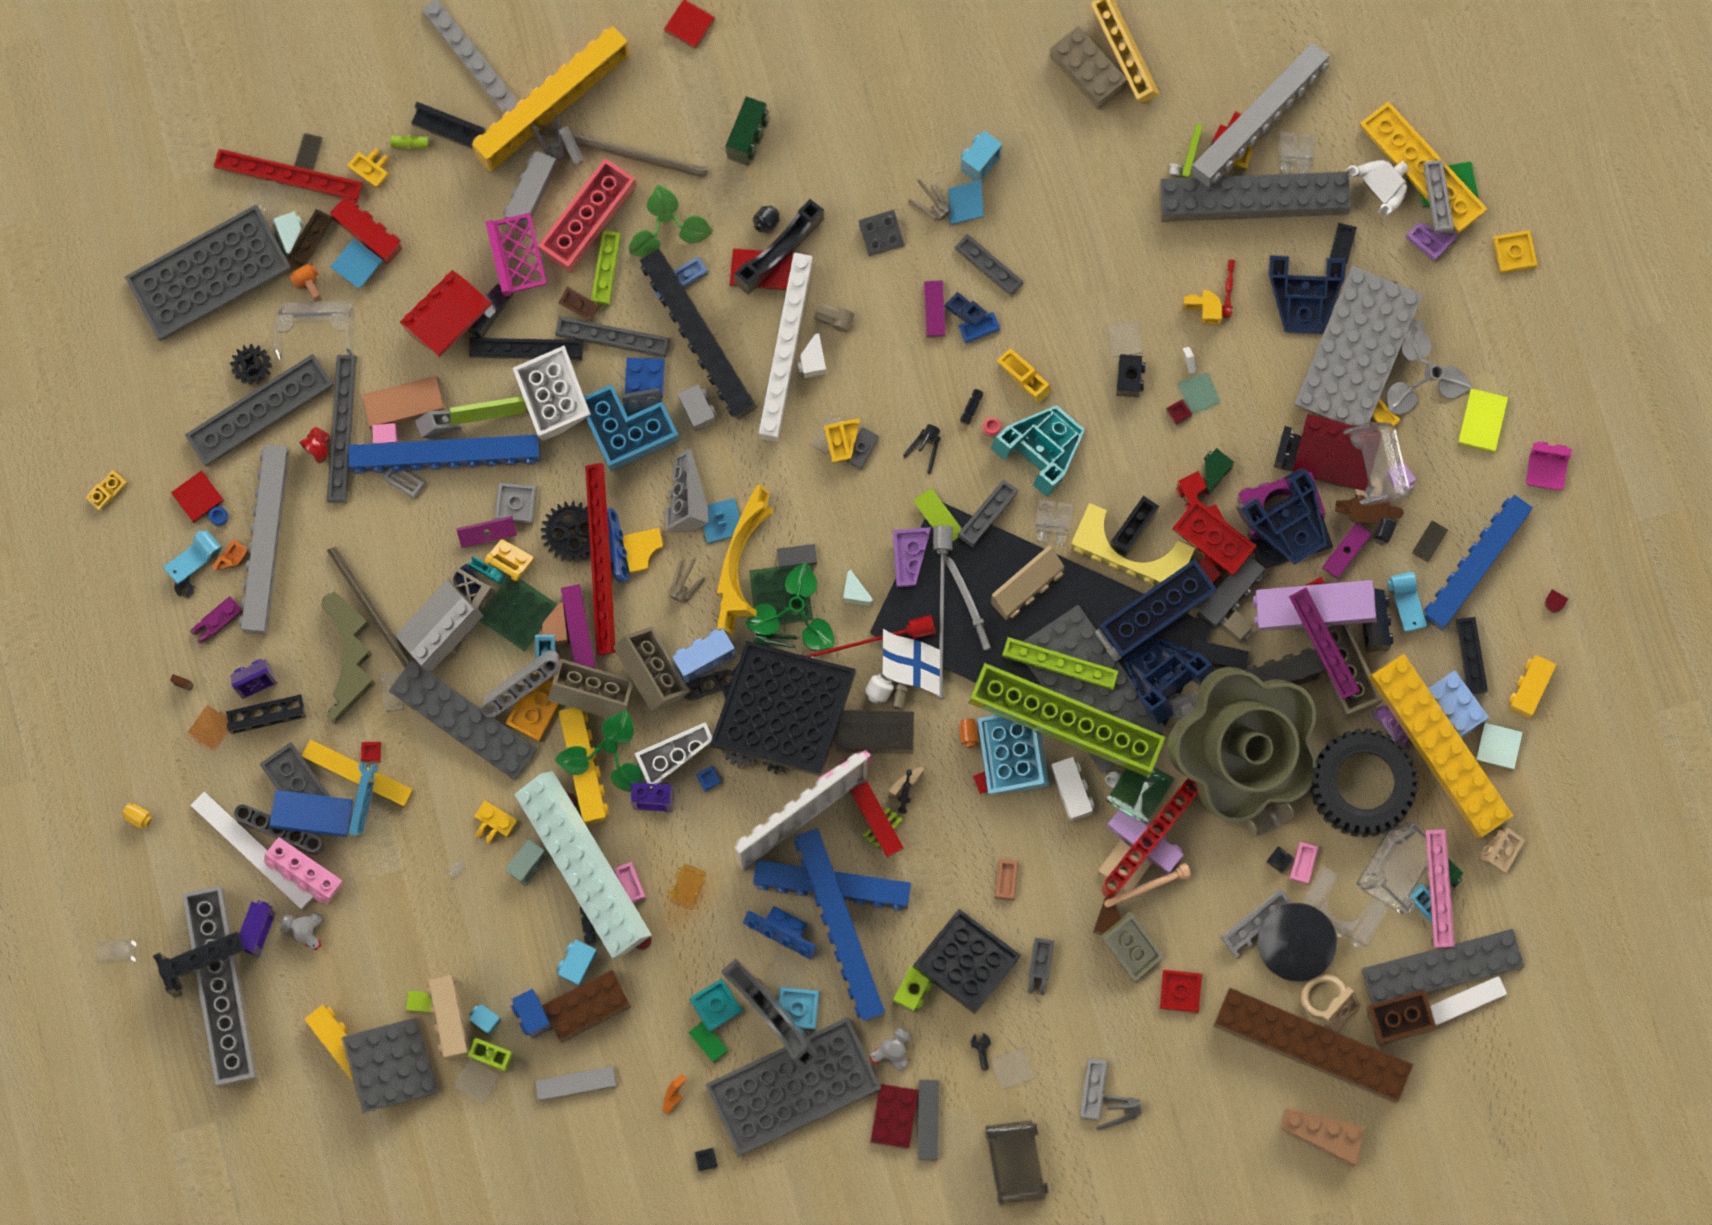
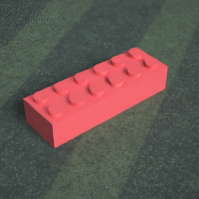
M604 159L538 245L540 253L571 273L636 188L635 178L607 159Z

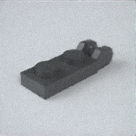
M1035 938L1029 971L1028 993H1032L1034 978L1042 979L1039 992L1040 995H1044L1054 941Z

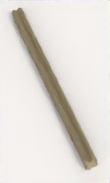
M542 125V128L539 130L540 134L557 138L556 128L552 129L550 126L548 128V126L545 127L544 125L543 127ZM574 133L572 134L576 144L697 175L705 178L707 173L704 167L701 169L697 165L696 167L695 165L690 166L686 162L681 163L680 161L679 163L677 160L672 161L670 158L668 160V158H661L659 155L658 157L657 155L652 156L648 152L642 151L641 153L637 149L632 150L631 148L630 150L626 146L623 148V146L621 147L620 145L619 147V145H614V143L612 145L610 142L608 144V142H601L599 139L593 138L592 140L588 136L583 137L582 135L581 137L577 133L575 135Z
M336 546L328 549V554L331 555L330 557H332L342 575L345 576V580L350 584L349 586H351L359 601L363 603V607H365L379 631L382 632L381 634H383L397 658L400 659L399 661H401L403 667L406 668L411 660L403 646H401L395 634L390 631L391 629H389L390 627H388L385 619H383L377 607L371 602L372 600H370L367 592L360 585L361 583L356 579L357 577H355L345 559L342 558L343 556H341Z

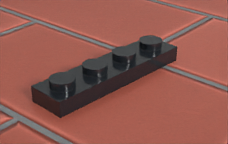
M1476 617L1456 619L1466 686L1473 695L1487 693L1488 688Z

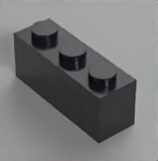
M1143 495L1111 540L1110 546L1126 557L1157 514L1159 505Z

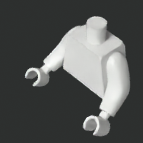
M1380 160L1360 166L1351 165L1345 170V173L1350 172L1352 174L1349 180H1352L1355 176H1363V180L1384 203L1381 205L1378 214L1384 212V218L1387 219L1389 214L1396 210L1404 199L1407 191V182L1403 179L1402 175L1410 168L1404 161L1393 167L1391 163Z

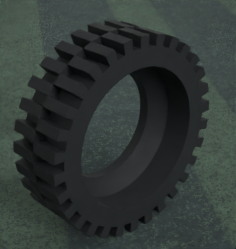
M1366 728L1365 731L1355 729L1352 733L1349 730L1344 732L1342 736H1336L1333 741L1328 742L1326 747L1322 749L1315 762L1317 763V768L1313 769V774H1316V778L1312 779L1310 792L1311 795L1313 794L1312 801L1314 805L1317 804L1318 806L1317 812L1319 815L1321 813L1324 815L1323 820L1326 823L1328 821L1332 823L1331 827L1342 829L1341 833L1344 834L1350 832L1351 836L1354 837L1358 834H1361L1362 837H1368L1370 834L1378 836L1380 832L1386 833L1390 828L1397 826L1411 809L1418 791V787H1416L1418 783V777H1416L1417 768L1412 765L1414 761L1412 756L1408 757V750L1406 747L1403 749L1400 747V741H1392L1391 735L1387 734L1385 737L1381 735L1382 731L1379 730L1373 733L1371 732L1372 729ZM1354 754H1374L1382 758L1389 765L1394 777V787L1389 799L1381 806L1373 809H1360L1348 804L1341 797L1336 785L1337 771L1342 762Z

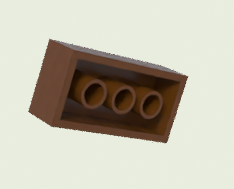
M613 970L542 1005L561 1043L631 1008Z

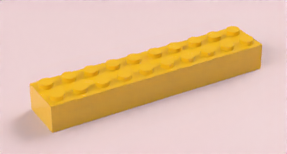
M613 26L602 31L598 39L590 41L586 49L581 53H576L567 65L563 64L555 75L547 77L542 86L534 88L530 92V96L525 100H520L512 111L504 113L499 122L493 123L488 127L487 132L483 135H478L472 143L475 158L489 172L493 171L535 135L531 127L532 124L539 131L542 125L544 127V125L549 124L556 118V115L562 113L629 56L628 41Z
M1405 654L1397 656L1368 676L1476 838L1485 836L1513 816Z

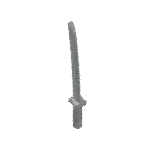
M945 555L944 561L967 605L973 620V627L977 629L983 650L988 651L991 647L983 628V618H980L973 599L954 561Z

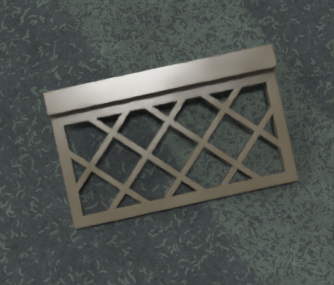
M458 567L454 568L448 578L457 589L466 586L468 596L465 597L481 613L484 612L496 592L489 585ZM457 574H462L465 583L455 585L454 579ZM477 583L481 586L477 593H470L469 585ZM472 629L450 651L451 654L457 655Z

